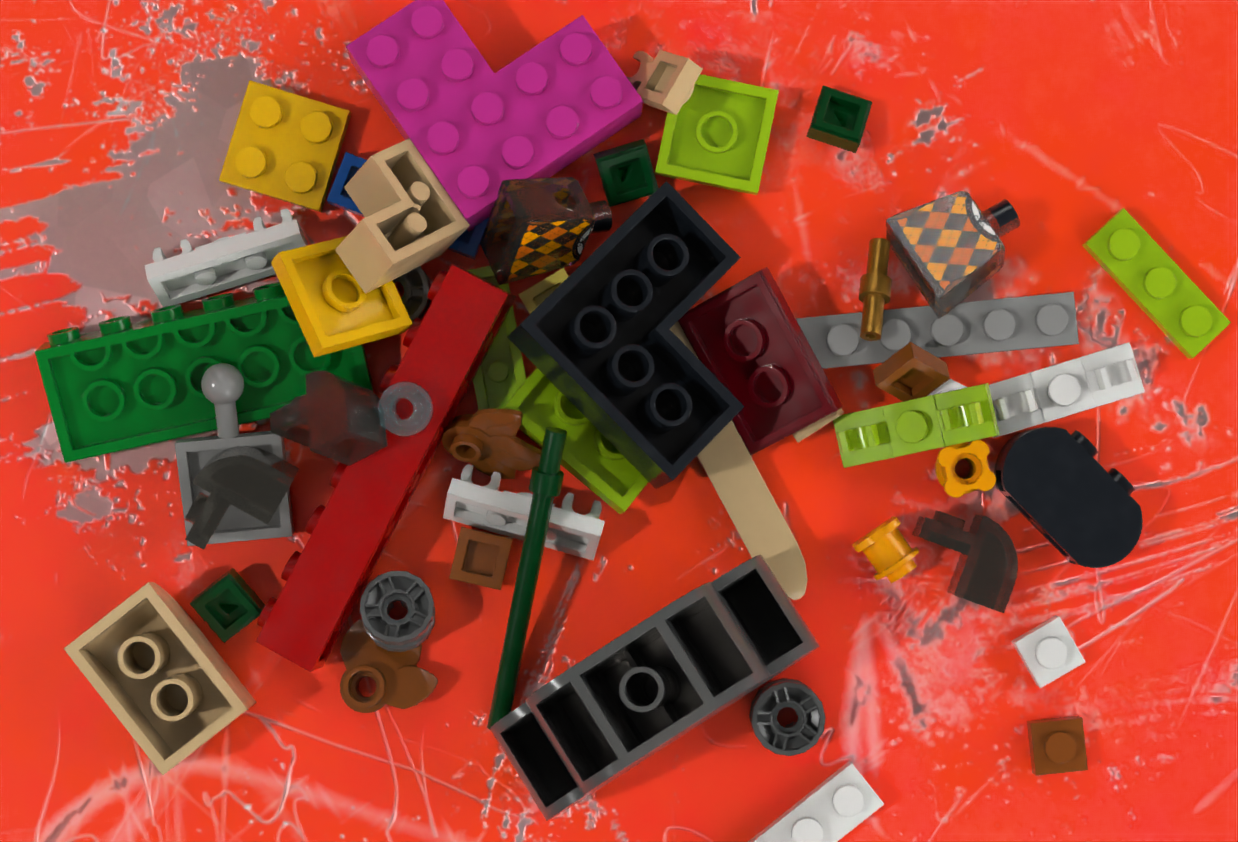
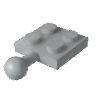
M215 364L205 371L201 380V388L204 396L214 403L218 436L178 439L175 442L187 546L291 537L295 529L283 429L239 434L236 400L239 399L244 389L243 376L236 367L230 364Z

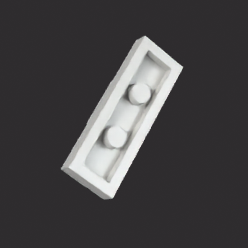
M283 209L280 210L282 223L266 228L261 216L256 217L253 221L255 232L248 234L244 232L231 237H222L212 243L195 247V250H193L189 241L184 239L180 241L182 253L170 258L165 257L160 247L155 248L153 251L154 262L144 265L147 280L161 305L166 307L275 275L276 273L271 261L278 252L308 245L297 219L293 220L290 211Z
M1130 342L989 384L1000 434L992 438L1144 393L1145 390Z
M467 464L462 470L460 480L455 478L451 480L443 518L524 541L533 494L527 492L513 493L506 490L503 492L499 491L501 476L500 473L495 471L488 485H476L471 481L473 465ZM568 492L562 501L561 508L554 507L555 504L552 505L544 547L594 561L605 523L604 520L599 519L602 510L601 501L594 500L590 513L582 515L574 512L572 509L574 494Z

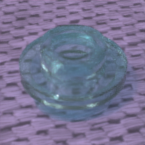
M399 382L391 385L384 391L379 400L378 413L382 424L390 432L400 436H410L421 432L429 424L433 414V404L427 391L420 385L412 382ZM403 398L408 399L413 405V413L408 419H402L396 413V405Z

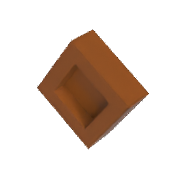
M909 342L873 370L875 385L901 401L926 397L950 379L946 362L912 342Z
M462 526L449 579L501 590L513 538Z
M1070 716L1027 721L1031 767L1034 775L1088 770L1082 717Z

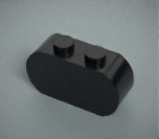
M1040 427L1017 433L1005 443L996 459L994 469L996 488L1069 563L1090 568H1102L1124 559L1136 546L1143 523L1141 507L1130 496L1135 490L1132 484L1114 468L1107 472L1093 458L1098 453L1095 446L1077 430L1070 435L1065 429Z

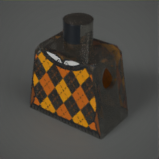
M573 177L503 180L480 245L498 284H507L574 265L580 260L590 234L610 231L613 222L612 212L605 200L588 202L579 181Z
M958 191L886 219V239L890 242L891 249L939 319L1001 270L1004 266L1005 246L1000 237L1018 228L1020 220L1015 209L1006 199L981 212L967 191Z

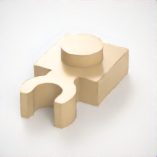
M659 50L655 59L644 51L635 52L633 58L641 64L635 75L627 77L645 104L677 115L682 105L691 97L694 84L703 68L689 58Z

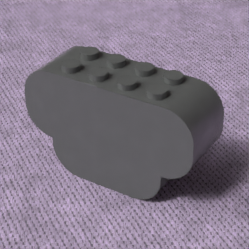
M758 555L740 564L713 582H708L690 591L535 691L525 700L524 704L496 722L490 730L546 821H548L815 651L820 645L763 556Z

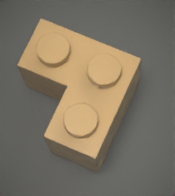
M408 138L371 155L344 186L365 218L356 225L335 251L366 294L441 256L470 225L415 145Z

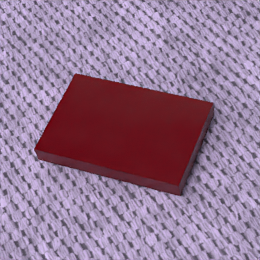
M768 267L688 310L678 320L698 359L744 405V408L732 419V422L750 455L843 407Z

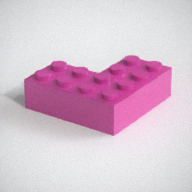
M415 0L346 45L351 63L402 137L405 140L410 138L469 223L468 232L488 217L491 218L495 215L493 214L497 210L495 207L499 206L498 204L504 195L499 194L504 193V191L500 190L506 189L501 187H507V185L502 184H508V182L503 181L549 179L641 117L642 98L583 15L496 73L488 65L444 0ZM527 182L518 185L514 192L517 191L516 193L520 195L505 204L510 205L522 197V193L535 187L537 184Z

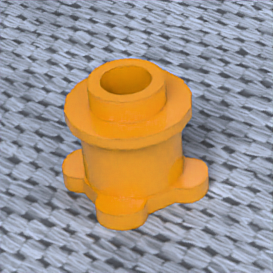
M975 440L969 444L960 443L946 446L939 451L935 463V475L946 494L959 498L963 494L971 493L977 489L985 492L993 488L996 477L989 470L987 456L990 450L985 442ZM961 459H965L970 467L968 475L964 478H960L955 472L956 463Z
M895 516L886 520L852 544L858 553L863 551L876 570L873 577L876 580H880L886 576L890 583L899 580L917 567L912 558L919 553L917 547H910L897 528L901 522Z

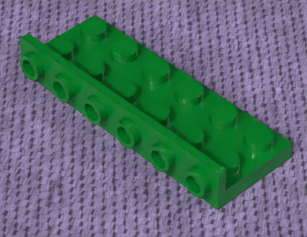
M280 282L254 288V297L234 301L233 293H226L203 299V308L183 312L181 304L155 309L150 312L152 319L131 323L130 316L108 319L99 323V331L80 334L78 327L57 330L47 334L49 342L43 343L35 351L64 462L66 463L217 430L214 403L204 396L201 380L209 367L219 363H227L236 367L244 379L243 392L239 399L236 400L238 425L374 395L375 391L364 345H358L314 358Z

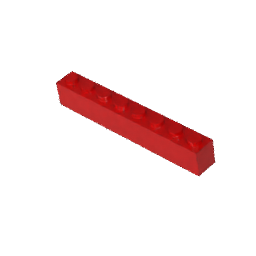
M453 264L448 272L441 270L438 273L427 295V298L432 300V303L423 320L417 317L404 337L403 345L408 349L399 367L394 364L391 365L380 383L378 392L383 394V397L375 413L368 411L356 429L354 439L359 441L351 459L343 458L331 477L330 486L335 489L326 507L320 504L307 523L305 532L311 535L302 553L295 551L283 569L281 578L287 581L278 599L270 598L260 613L257 625L262 627V630L255 642L309 672L324 666L442 440L445 427L451 423L517 296Z

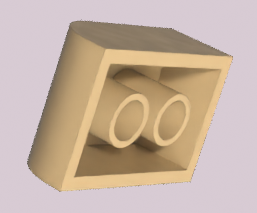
M154 582L145 584L63 648L162 775L174 768L257 703L186 611L166 590Z

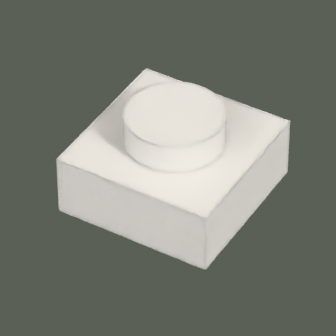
M1057 615L1011 641L1039 688L1044 687L1086 662L1062 619Z

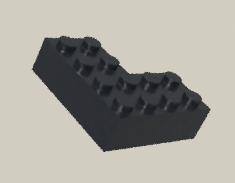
M667 181L507 336L655 489L673 481L744 408V405L670 330L741 257Z

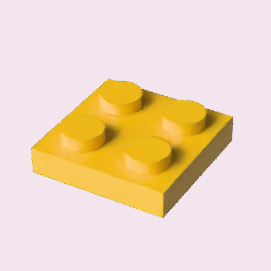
M249 80L219 181L322 213L352 113L343 108Z
M347 236L278 252L271 261L314 358L402 334L413 324L393 280L366 294L335 251Z

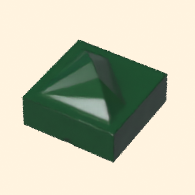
M823 85L806 137L856 153L861 143L872 102Z
M644 139L593 154L609 207L652 195L659 189Z
M233 567L196 595L190 603L224 643L259 617L265 606L263 601Z

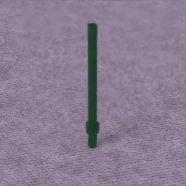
M546 427L539 466L532 468L529 490L533 492L487 724L489 730L512 710L554 497L559 496L561 493L564 473L560 471L567 431L557 427Z

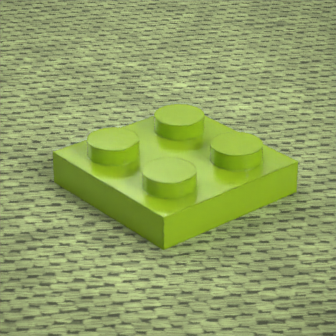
M700 74L694 84L691 97L682 105L678 114L675 115L667 112L655 175L757 195L779 90Z

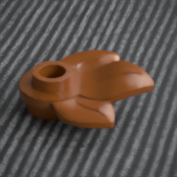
M488 408L478 410L474 415H458L445 427L442 435L444 448L456 459L470 462L478 471L490 477L494 471L498 472L501 479H514L516 470H531L534 466H538L542 449L516 437L521 426L523 413L512 409Z
M362 619L356 621L343 637L340 653L346 671L340 681V693L346 705L354 711L372 713L382 709L386 704L396 708L408 709L418 705L434 691L438 684V678L429 671L416 666L420 660L422 644L405 652L388 651L377 646L366 633ZM367 676L373 678L376 683V690L370 697L363 696L359 691V682Z

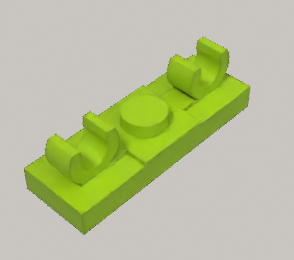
M988 383L843 414L833 420L843 468L1000 435Z

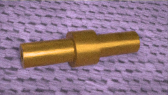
M873 238L869 241L867 271L860 278L859 300L863 302L860 337L867 341L881 339L884 305L890 302L892 279L887 276L890 242L884 238Z

